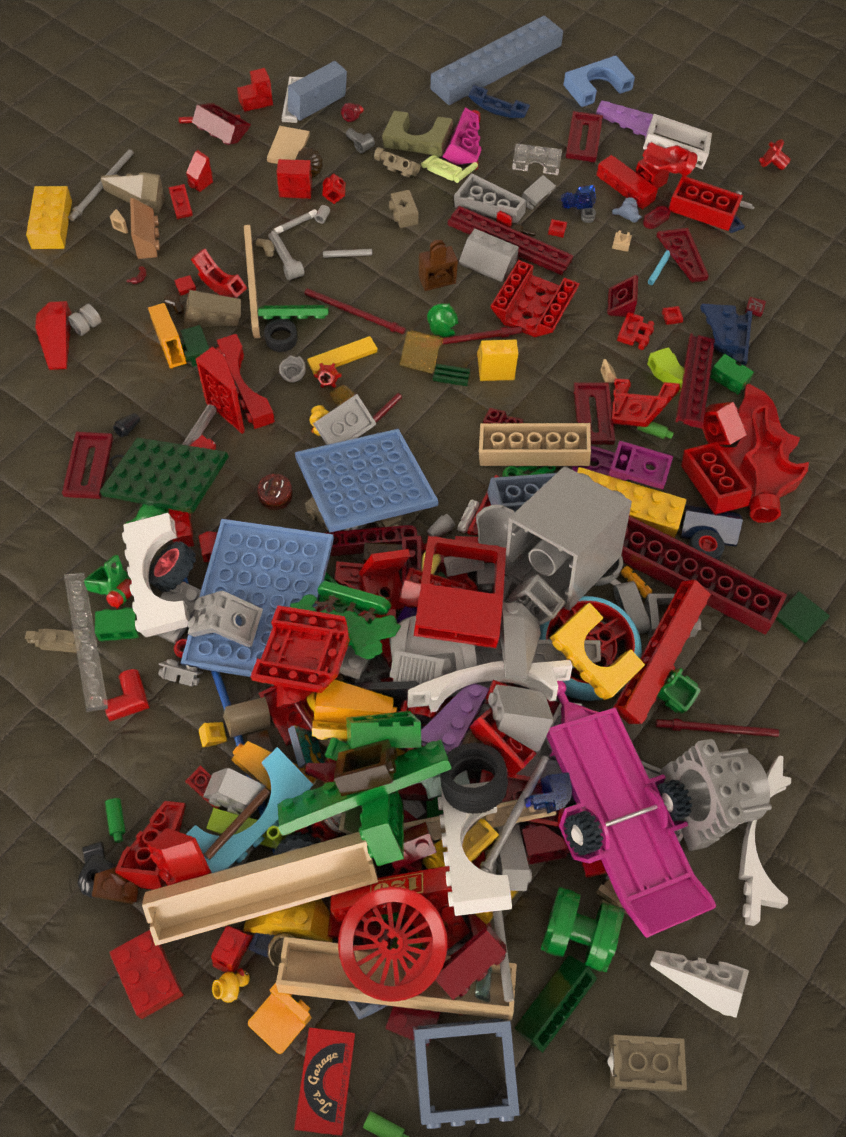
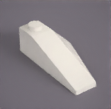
M656 950L650 964L652 967L712 1009L719 1011L723 1015L737 1017L749 970L720 961L718 965L709 964L703 958H698L695 961L687 960L681 954Z

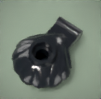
M102 841L82 848L85 865L79 874L77 884L81 893L90 898H95L92 897L95 874L115 867L113 863L105 859Z

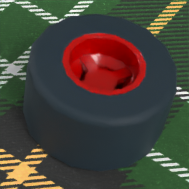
M711 530L696 532L689 542V546L717 560L720 559L724 551L725 544L719 534Z

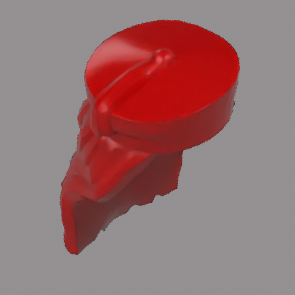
M650 142L647 149L643 152L644 162L657 170H666L673 174L679 173L684 177L692 172L698 159L695 152H691L678 145L663 148Z

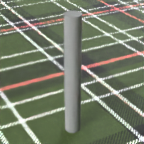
M372 249L323 251V258L372 256Z

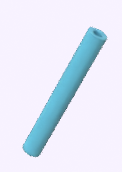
M666 250L648 280L649 285L655 283L670 258L669 250Z

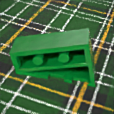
M410 711L346 717L347 743L352 749L386 739L395 748H422L421 722Z

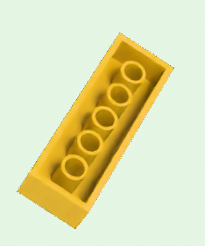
M581 467L578 468L577 473L586 474L594 482L612 491H619L627 499L631 500L630 517L675 538L687 499Z

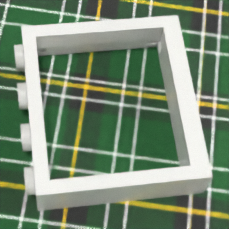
M653 114L643 149H647V145L650 142L663 148L678 145L691 152H695L698 156L697 162L701 161L700 164L696 163L695 167L703 169L709 155L712 133ZM654 133H657V134H660V135H663V136H666V137H669V138H672V139H675V140H678V141H681V142L690 144V145H692V146L701 148V149H703V150H700V149H697V148H694V147H691V146H688V145H685V144H682V143H679V142H676V141L667 139V138H665V137L656 135V134H654Z

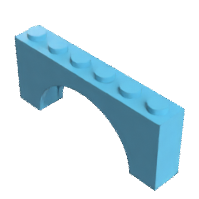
M278 747L261 762L271 782V795L266 810L251 827L238 834H234L211 860L204 856L211 873L229 869L235 861L239 864L249 855L246 851L252 845L256 848L265 839L262 835L268 828L279 825L277 804L287 798H294L307 790H311L310 788L313 784ZM197 825L186 834L196 838L203 854L219 838V836L204 832Z

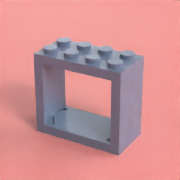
M488 1019L413 1026L419 1112L422 1125H426L428 1129L440 1128L441 1123L451 1122V1126H463L465 1121L475 1120V1124H485L490 1122L489 1118H499V1121L505 1122L514 1120V1116H520L511 1023L509 1020ZM496 1033V1037H502L508 1099H502V1104L435 1111V1106H430L425 1047V1044L430 1043L429 1039Z

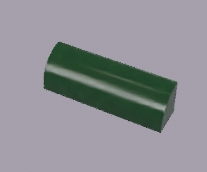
M569 955L514 1027L527 1042L540 1052H544L597 980L589 966L584 965V963Z

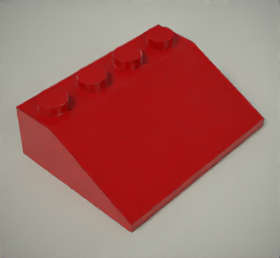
M211 347L196 358L206 404L215 406L216 412L243 434L245 430L237 389L228 367L226 356L223 352Z

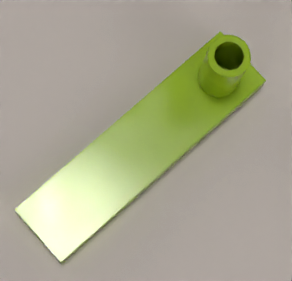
M213 808L206 829L222 834L239 815ZM248 818L234 834L248 829L258 820ZM271 826L262 835L265 839L259 845L276 849L283 839L290 834L294 835V832L282 836L278 826Z

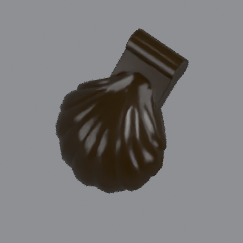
M304 147L298 152L295 160H311L312 178L319 175L323 167V159L319 152L312 147Z

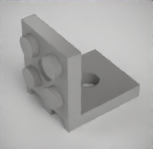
M223 590L199 597L194 605L195 612L188 624L189 635L196 637L214 632L246 647L253 645L263 611L262 608ZM237 615L242 619L240 626L235 621Z

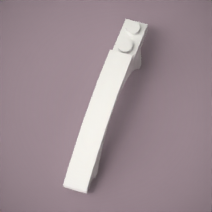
M571 660L532 663L527 679L506 678L503 661L458 670L409 689L407 705L408 708L429 706L430 712H437L444 700L455 691L471 684L493 680L522 685L532 690L544 691L546 699L556 701L557 681L570 680L572 663Z
M778 756L766 774L770 786V797L785 790L786 786L791 784V778L783 776V756ZM757 820L748 821L742 844L739 879L747 881L743 889V893L746 895V904L743 905L742 915L745 917V924L752 926L760 922L761 905L781 909L788 904V897L771 882L758 858L755 845Z

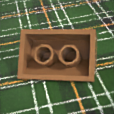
M130 198L131 236L137 258L158 257L157 250H160V243L157 238H160L159 229L156 228V226H159L158 216H155L154 210L134 198Z

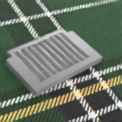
M394 650L390 677L394 678L393 682L417 681L419 684L441 677L444 659Z

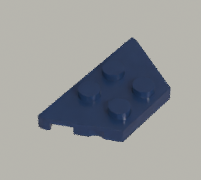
M747 311L745 315L740 316L736 314L739 338L738 350L720 349L716 339L714 341V349L728 355L746 366L748 361L752 311Z

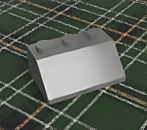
M474 229L466 241L459 264L503 282L517 261L519 247Z

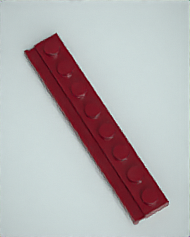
M458 206L451 215V218L448 219V226L469 235L474 229H477L519 247V257L560 275H563V272L566 271L573 260V255L461 206Z
M690 333L675 422L683 421V424L691 427L702 428L715 339L701 335L696 337L693 336V333Z

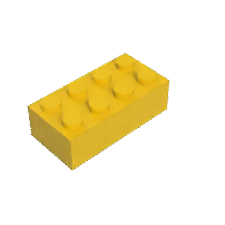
M67 186L34 187L26 233L31 249H65L69 224L68 216L70 215L72 199Z

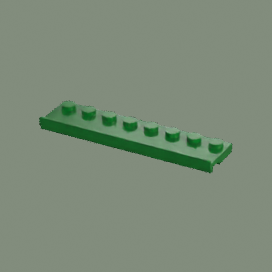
M442 740L431 741L422 748L411 749L405 754L398 756V759L395 760L396 773H394L393 783L341 796L335 781L327 782L319 788L307 790L299 796L283 800L277 804L278 829L280 833L284 836L452 769Z

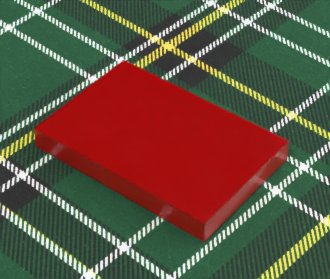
M274 685L258 694L260 698L265 697L270 717L283 742L288 746L292 744L288 728L293 725L310 730V728L294 705L277 708V687L279 685ZM306 697L301 702L314 720V712L307 703Z

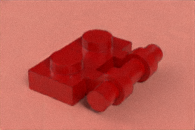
M628 312L617 341L631 346L636 341L639 343L638 348L644 350L645 346L649 344V337L653 334L655 323L653 321H649L648 324L643 323L644 317Z

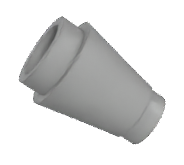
M448 514L441 515L427 530L429 536L439 537L452 531L455 523Z

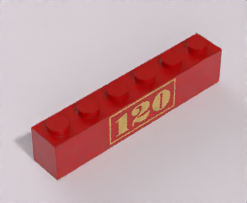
M450 866L378 878L377 883L332 895L330 910L337 922H343L347 912L355 902L367 893L385 887H402L415 891L430 901L434 907L449 903L448 892H452V886H447L446 872L450 871ZM391 903L392 914L400 912L402 904ZM387 904L377 907L381 915L388 914ZM406 905L405 911H413L415 909ZM371 910L368 914H366L365 917L371 918L372 916L376 915L374 911Z

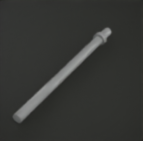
M129 149L106 175H115L134 154L133 151ZM101 181L78 206L72 209L73 212L68 216L71 221L83 214L82 211L103 189Z
M541 756L485 862L480 864V870L492 873L494 869L492 867L550 760L548 757Z
M491 849L485 850V858H487ZM495 861L492 866L494 869L490 874L497 875L498 863ZM502 910L493 911L495 933L506 944ZM506 952L505 959L500 963L504 1000L505 1002L514 1001L508 952Z

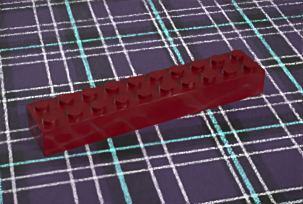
M629 516L621 553L623 563L678 590L682 581L697 580L711 594L706 605L765 635L767 634L787 594Z

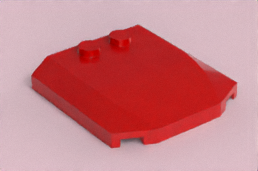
M278 605L271 621L273 628L261 659L257 658L250 677L252 681L322 693L338 677L350 642L346 618L340 615Z

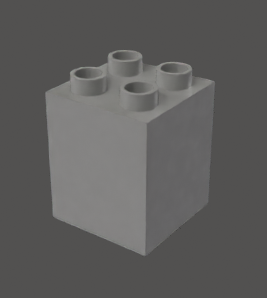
M564 466L509 517L505 574L520 583L538 574L565 601L563 607L570 610L621 557L632 501L627 499L621 492L612 491L594 482L588 475L577 473Z

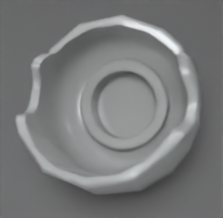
M290 355L279 365V373L285 381L297 382L305 375L306 365L300 356L293 357Z

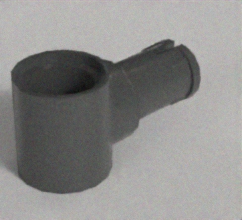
M349 128L346 132L347 138L354 141L356 150L361 154L375 145L374 138L369 133L363 135L362 133H357L352 128Z

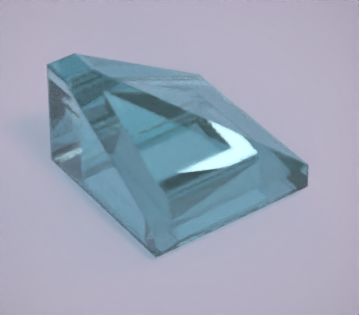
M492 967L488 969V974L481 981L476 980L475 997L486 1002L490 1001Z

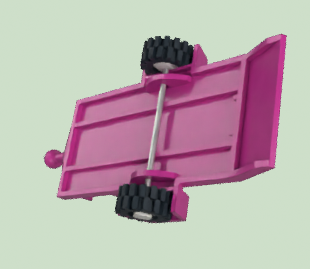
M557 681V697L562 705L561 724L550 727L546 737L553 750L550 757H556L568 784L565 791L570 789L576 805L565 808L559 824L573 859L585 863H592L601 859L622 907L646 938L714 909L716 904L711 894L694 875L674 833L676 830L689 826L687 822L679 820L689 816V813L692 811L690 809L692 803L689 802L692 799L691 796L687 795L689 793L688 789L684 790L685 785L683 783L680 784L678 780H670L664 783L666 779L664 774L649 779L616 708L596 712L572 702L569 703L565 694L566 684L563 681Z

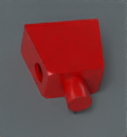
M227 925L212 953L213 967L225 973L233 972L235 974L253 935L234 926Z

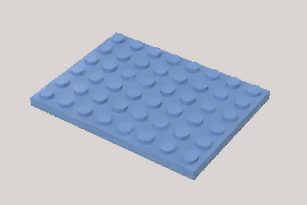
M221 519L199 597L223 590L262 608L263 611L251 647H246L214 632L196 637L188 635L180 664L182 666L188 665L199 669L250 677L257 658L261 659L273 628L271 621L277 606L290 607L291 603L299 602L307 594L314 595L319 602L320 595L317 589L321 582L324 581L334 540L333 534ZM237 615L235 621L240 626L242 619Z

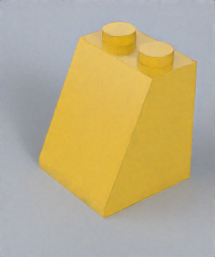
M517 340L481 341L477 351L480 381L514 380L518 359Z

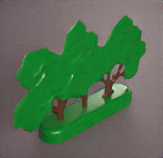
M322 581L317 589L318 594L327 601L318 602L314 595L307 594L299 602L290 604L291 608L315 611L320 606L325 607V605H328L325 610L320 612L345 616L350 637L348 646L352 645L355 654L365 659H372L374 656L381 654L382 643L380 639L394 637L401 627L392 615L382 618L375 617L374 614L386 615L391 609L390 602L384 597L328 581ZM336 602L349 607L345 612H337L333 609L332 605ZM353 608L367 611V613L359 616L353 611Z

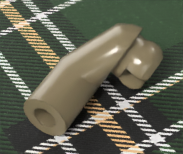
M258 238L256 246L263 247L267 257L274 256L275 248L273 242Z

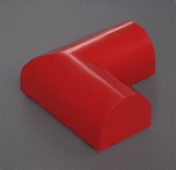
M130 669L122 672L119 675L123 695L103 701L109 721L150 708L138 670Z

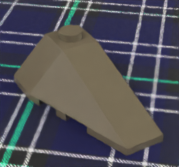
M143 172L139 173V175L126 174V176L121 177L119 175L101 176L104 191L130 203V198H134L151 207L154 213L160 212L165 202L160 175Z

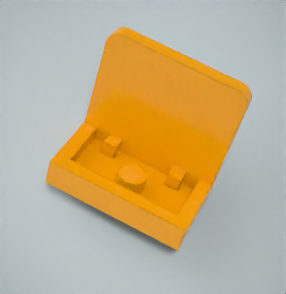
M275 983L269 990L271 995L249 1019L248 1026L275 1052L282 1054L312 1017L308 1013L310 1008L301 999L297 1003L291 997L292 994L279 993Z

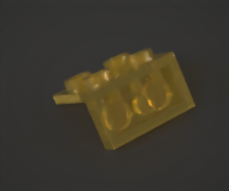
M413 330L407 331L400 365L433 373L439 346L443 344L444 338Z

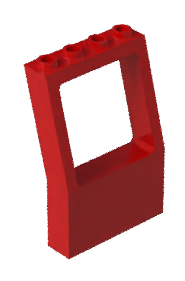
M428 536L413 636L497 648L504 593L506 547ZM440 554L494 563L493 593L432 585L430 583L433 555Z

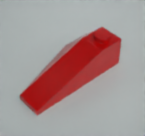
M67 301L49 302L36 315L35 328L49 370L67 369L71 325L68 321L71 311Z
M164 801L149 819L150 823L143 832L140 831L136 835L137 839L130 847L127 846L123 851L115 872L144 889L155 890L164 887L166 883L160 877V870L151 859V852L147 845L166 828L180 832L186 804Z

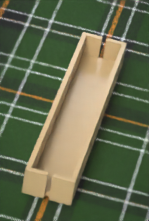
M356 832L145 892L142 907L147 922L150 923L149 928L155 946L377 883L376 868L373 858H370L368 854V844L366 840L363 841L361 839L360 833Z
M284 937L281 953L282 963L279 964L276 980L279 993L512 1020L514 1001L505 1002L500 964L497 966L493 964L488 969V974L481 981L475 980L470 985V990L463 997L457 996L452 1000L435 980L425 991L413 998L389 1002L372 998L352 984L341 965L338 943ZM379 948L355 951L357 962ZM406 951L416 960L421 955L414 952ZM382 954L360 966L366 975ZM403 956L410 970L414 964ZM387 958L383 960L370 977L379 984ZM392 959L384 984L386 986H395ZM397 959L399 982H401L406 972L399 959ZM509 963L513 995L515 998L514 989L516 982L517 964Z

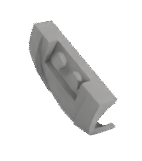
M416 615L399 622L398 624L401 625L399 631L394 637L389 638L392 661L394 650L444 659L442 675L477 666L474 645L413 636Z

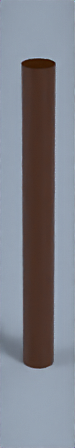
M264 788L203 855L208 860H211L271 793Z

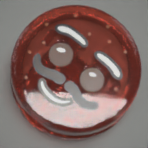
M270 474L262 478L258 484L259 501L265 508L280 510L288 506L292 501V485L287 477L281 474Z

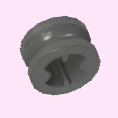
M592 207L583 208L581 220L585 223L593 222L596 215L595 209Z

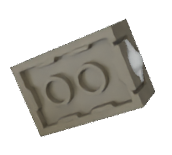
M613 1035L609 1038V1058L607 1062L610 1067V1088L683 1092L687 1090L684 1039Z

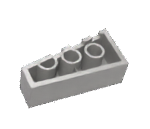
M472 173L454 195L455 208L461 206L477 214L496 219L497 213L502 211L511 216L512 223L516 224L525 214L526 210L525 199Z

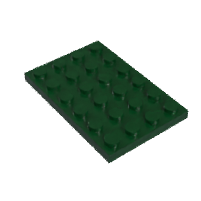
M137 437L100 490V493L104 497L194 513L229 456L225 451Z

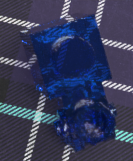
M594 185L580 186L575 194H572V192L562 194V207L567 209L571 207H577V209L593 208L596 202Z

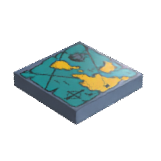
M295 725L288 728L298 767L305 768L308 763H325L319 741L315 736H312V731Z

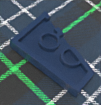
M701 304L700 309L702 313H705L708 325H711L713 335L720 349L738 350L739 338L736 307L733 305Z

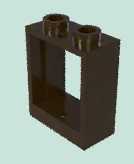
M388 739L338 752L334 781L341 796L393 783L394 773H396L395 760L398 759L396 748L391 746Z

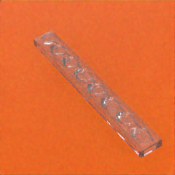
M84 572L64 575L86 712L108 709L89 597L84 583L85 575Z

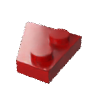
M336 561L335 581L339 585L363 591L358 572L364 564Z

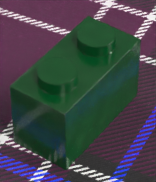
M200 325L180 330L182 336L180 342L182 348L186 349L184 354L186 360L191 362L192 367L197 366L196 358L210 349Z

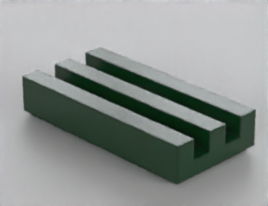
M436 364L433 381L467 386L470 369Z

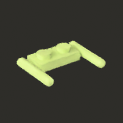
M431 155L421 163L423 168L427 167V170L448 180H454L456 183L460 182L478 167L477 162H473L462 171V168L440 159L439 157L441 156Z

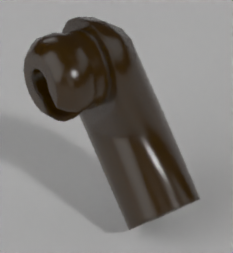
M173 295L165 296L164 303L167 306H172L176 315L184 313L178 297Z

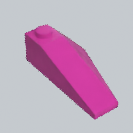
M466 107L443 154V158L455 165L477 162L481 153V146H479L480 136H478L479 117Z

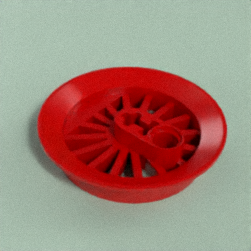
M385 887L374 890L361 897L347 912L339 932V958L349 980L364 994L377 1000L389 1002L413 998L425 991L436 980L444 965L447 954V934L444 922L433 904L415 891L402 887ZM391 903H401L399 916L394 928ZM387 904L389 925L384 922L377 909L378 906ZM408 905L414 908L415 912L400 930L405 908ZM373 910L376 917L367 919L365 917L366 914ZM420 913L426 919V922L405 934V931ZM361 921L365 923L364 932L357 930ZM372 922H379L381 924V931L377 935L369 933V925ZM430 926L431 937L407 939ZM355 935L371 939L374 944L354 946ZM397 937L398 949L392 948L389 950L390 944L387 942L388 939L394 940ZM430 942L425 950L408 946V944ZM379 948L357 962L355 951ZM406 951H411L421 955L416 960ZM382 954L366 975L360 966ZM403 956L414 964L410 970ZM387 958L379 984L370 977L383 960ZM392 959L395 986H386L384 984ZM397 959H399L406 972L401 982H399Z

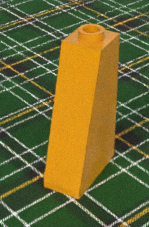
M165 303L148 307L152 323L169 367L174 368L187 364L178 332Z
M334 680L322 693H317L314 721L347 724L346 717L397 712V707H393L394 698Z
M249 741L245 745L240 743L232 752L234 754L232 761L253 780L265 785V788L271 793L270 778L261 762L272 752ZM293 763L304 774L305 768L298 767L297 764ZM304 774L306 778L313 784L316 778Z

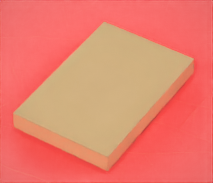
M279 126L268 153L267 162L278 164V159L295 160L298 152L306 146L310 136L309 131Z

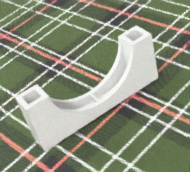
M169 513L124 524L122 537L127 546L125 556L129 561L127 572L132 580L130 591L135 600L132 606L135 614H137V620H135L137 631L145 637H150L188 627L191 618L189 607L185 602H172L160 599L153 594L149 584V567L155 553L165 543L177 538L173 518Z
M489 782L466 784L461 786L476 788L486 785ZM441 787L442 797H438L439 810H443L444 814L440 815L441 828L446 830V833H441L443 847L448 848V852H443L445 866H450V871L446 872L447 886H452V892H448L449 907L454 906L455 916L512 909L508 875H494L480 870L469 861L462 848L468 829L478 819L492 813H497V807L478 814L460 812L447 802Z

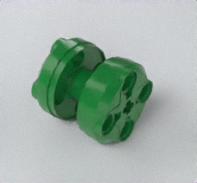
M559 887L540 950L554 956L563 957L568 941L572 940L588 946L584 965L600 972H607L617 948L625 909L611 903L602 902L596 919L577 913L581 894Z

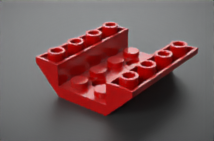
M518 260L490 308L505 326L510 328L521 327L522 332L530 336L538 337L553 333L580 283L564 278L561 284L557 285L532 275L534 266ZM523 316H529L531 318L525 319L523 318Z

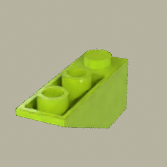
M670 348L650 353L647 365L654 376L662 382L679 383L681 387L684 368L680 366L676 355L672 353Z

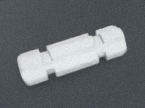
M470 500L458 524L457 530L459 532H467L468 526L471 524L479 507L478 501Z

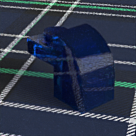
M569 772L551 774L541 778L543 794L531 795L524 799L525 808L534 807V810L546 809L547 814L564 808L569 803L572 795Z

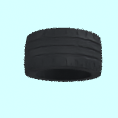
M481 743L462 744L448 752L447 756L452 769L440 773L441 787L447 802L456 810L468 814H478L497 807L504 799L508 786L507 768L502 755L495 748ZM469 769H483L494 775V778L489 783L476 788L464 787L454 781L458 774Z

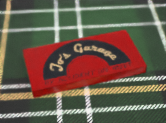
M309 1028L294 1130L342 1136L355 1033Z

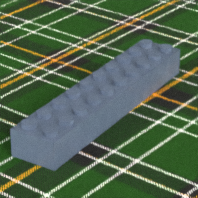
M544 15L432 73L430 89L448 105H451L468 96L473 85L483 88L560 47L563 30Z

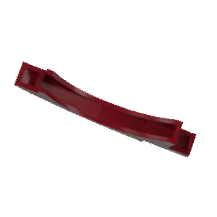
M328 758V760H325V763H308L304 769V774L326 783L334 782L337 761ZM476 778L469 779V783H476ZM422 782L398 790L402 800L432 801L434 799H428Z

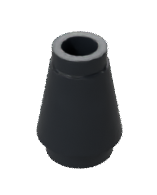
M132 413L116 421L113 429L120 437L128 436L140 422V418L136 413Z

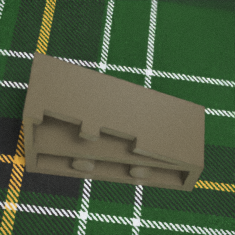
M189 290L184 309L183 328L197 325L201 327L237 326L241 316V299Z

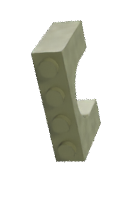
M393 112L382 134L384 148L443 156L453 134V121L451 118L437 117L433 128L423 135H410L407 133L410 127L409 113Z

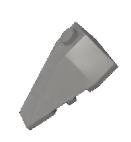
M522 603L502 604L500 640L506 678L527 679L541 635L539 620Z

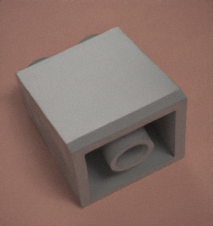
M496 684L493 693L491 692L489 695L488 703L492 708L493 719L496 721L498 730L530 749L539 752L554 720L544 691Z

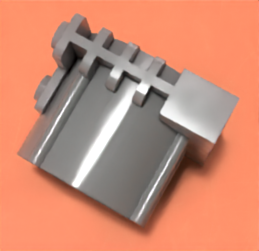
M702 740L689 748V751L684 752L682 756H679L676 761H671L661 769L660 775L664 774L666 777L664 782L670 780L680 781V784L683 783L685 785L684 790L688 789L689 793L687 795L691 796L692 800L689 801L692 803L691 813H689V816L679 819L680 821L687 822L689 825L681 829L689 851L709 847L718 841L719 837L730 832L739 824L758 820L765 815L767 810L772 809L769 803L770 786L767 775L760 762L748 753L747 748L719 752L714 740Z

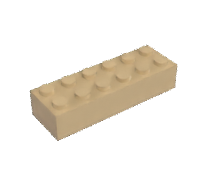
M590 423L480 424V466H590Z

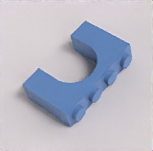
M613 56L566 72L564 86L579 105L584 107L594 103L597 90L589 81L594 79L606 80L621 94L632 90L635 77L617 56Z

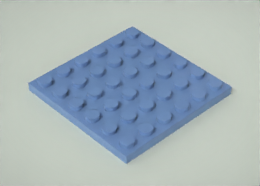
M399 429L295 452V458L329 533L438 506L437 497Z

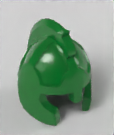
M450 303L433 306L427 314L431 332L444 338L454 336V329L450 328L458 324V317L453 307L450 306Z

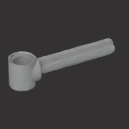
M271 231L268 237L273 242L277 253L284 263L283 270L286 279L291 280L304 276L302 263L292 259L277 232Z

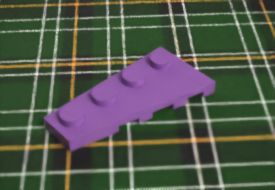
M602 100L596 113L597 115H603L604 119L612 123H619L620 127L624 129L626 127L632 129L636 135H644L645 139L653 114Z
M476 683L465 686L421 730V745L425 746L431 741L441 739L446 754L455 747L461 746L470 729L469 727L473 724L486 700L489 689Z

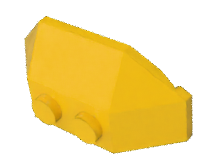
M322 899L248 919L245 921L243 929L244 932L275 936L288 933L294 935L297 939L333 942V938L327 936L330 912Z

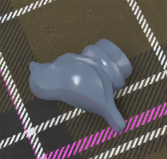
M626 198L620 208L612 210V214L621 215L633 223L641 218L638 214L637 201L634 198Z

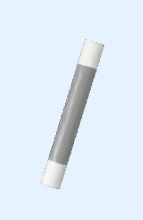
M314 209L274 228L273 231L277 232V234L282 233L315 217L317 211Z

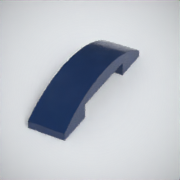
M473 85L468 97L477 105L491 113L504 117L523 118L530 107L529 104L518 100L512 104L487 95V89Z

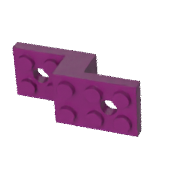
M619 441L616 453L591 446L590 462H596L598 465L573 466L572 470L577 472L578 468L581 467L624 481L629 479L663 490L673 456ZM646 465H652L655 469L649 470L646 468Z

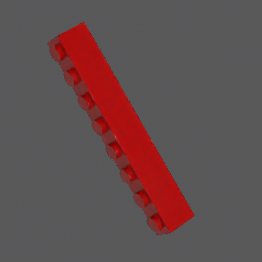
M697 580L681 582L640 658L645 665L626 683L613 707L616 708L619 716L628 724H642L646 720L651 706L655 703L660 689L664 686L669 672L673 669L678 655L682 652L686 640L690 637V632L707 604L711 594Z

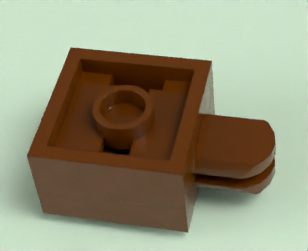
M443 240L433 241L430 244V251L419 253V279L425 291L456 284L458 260L452 247H446Z

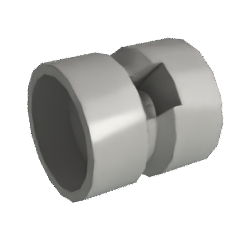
M90 304L80 308L79 313L74 312L68 316L70 325L80 336L90 331V327L94 328L102 322L99 314Z

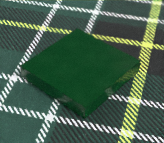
M798 592L781 609L776 620L806 643L828 620L830 615L801 592Z

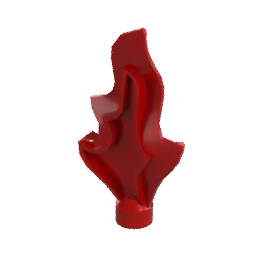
M747 384L744 389L743 402L738 410L747 435L740 439L736 447H721L753 490L749 502L751 519L760 523H768L777 520L781 516L780 498L797 489L808 472L809 462L795 464L789 461V454L797 447L800 437L789 434L782 428L773 400L764 391L751 384Z

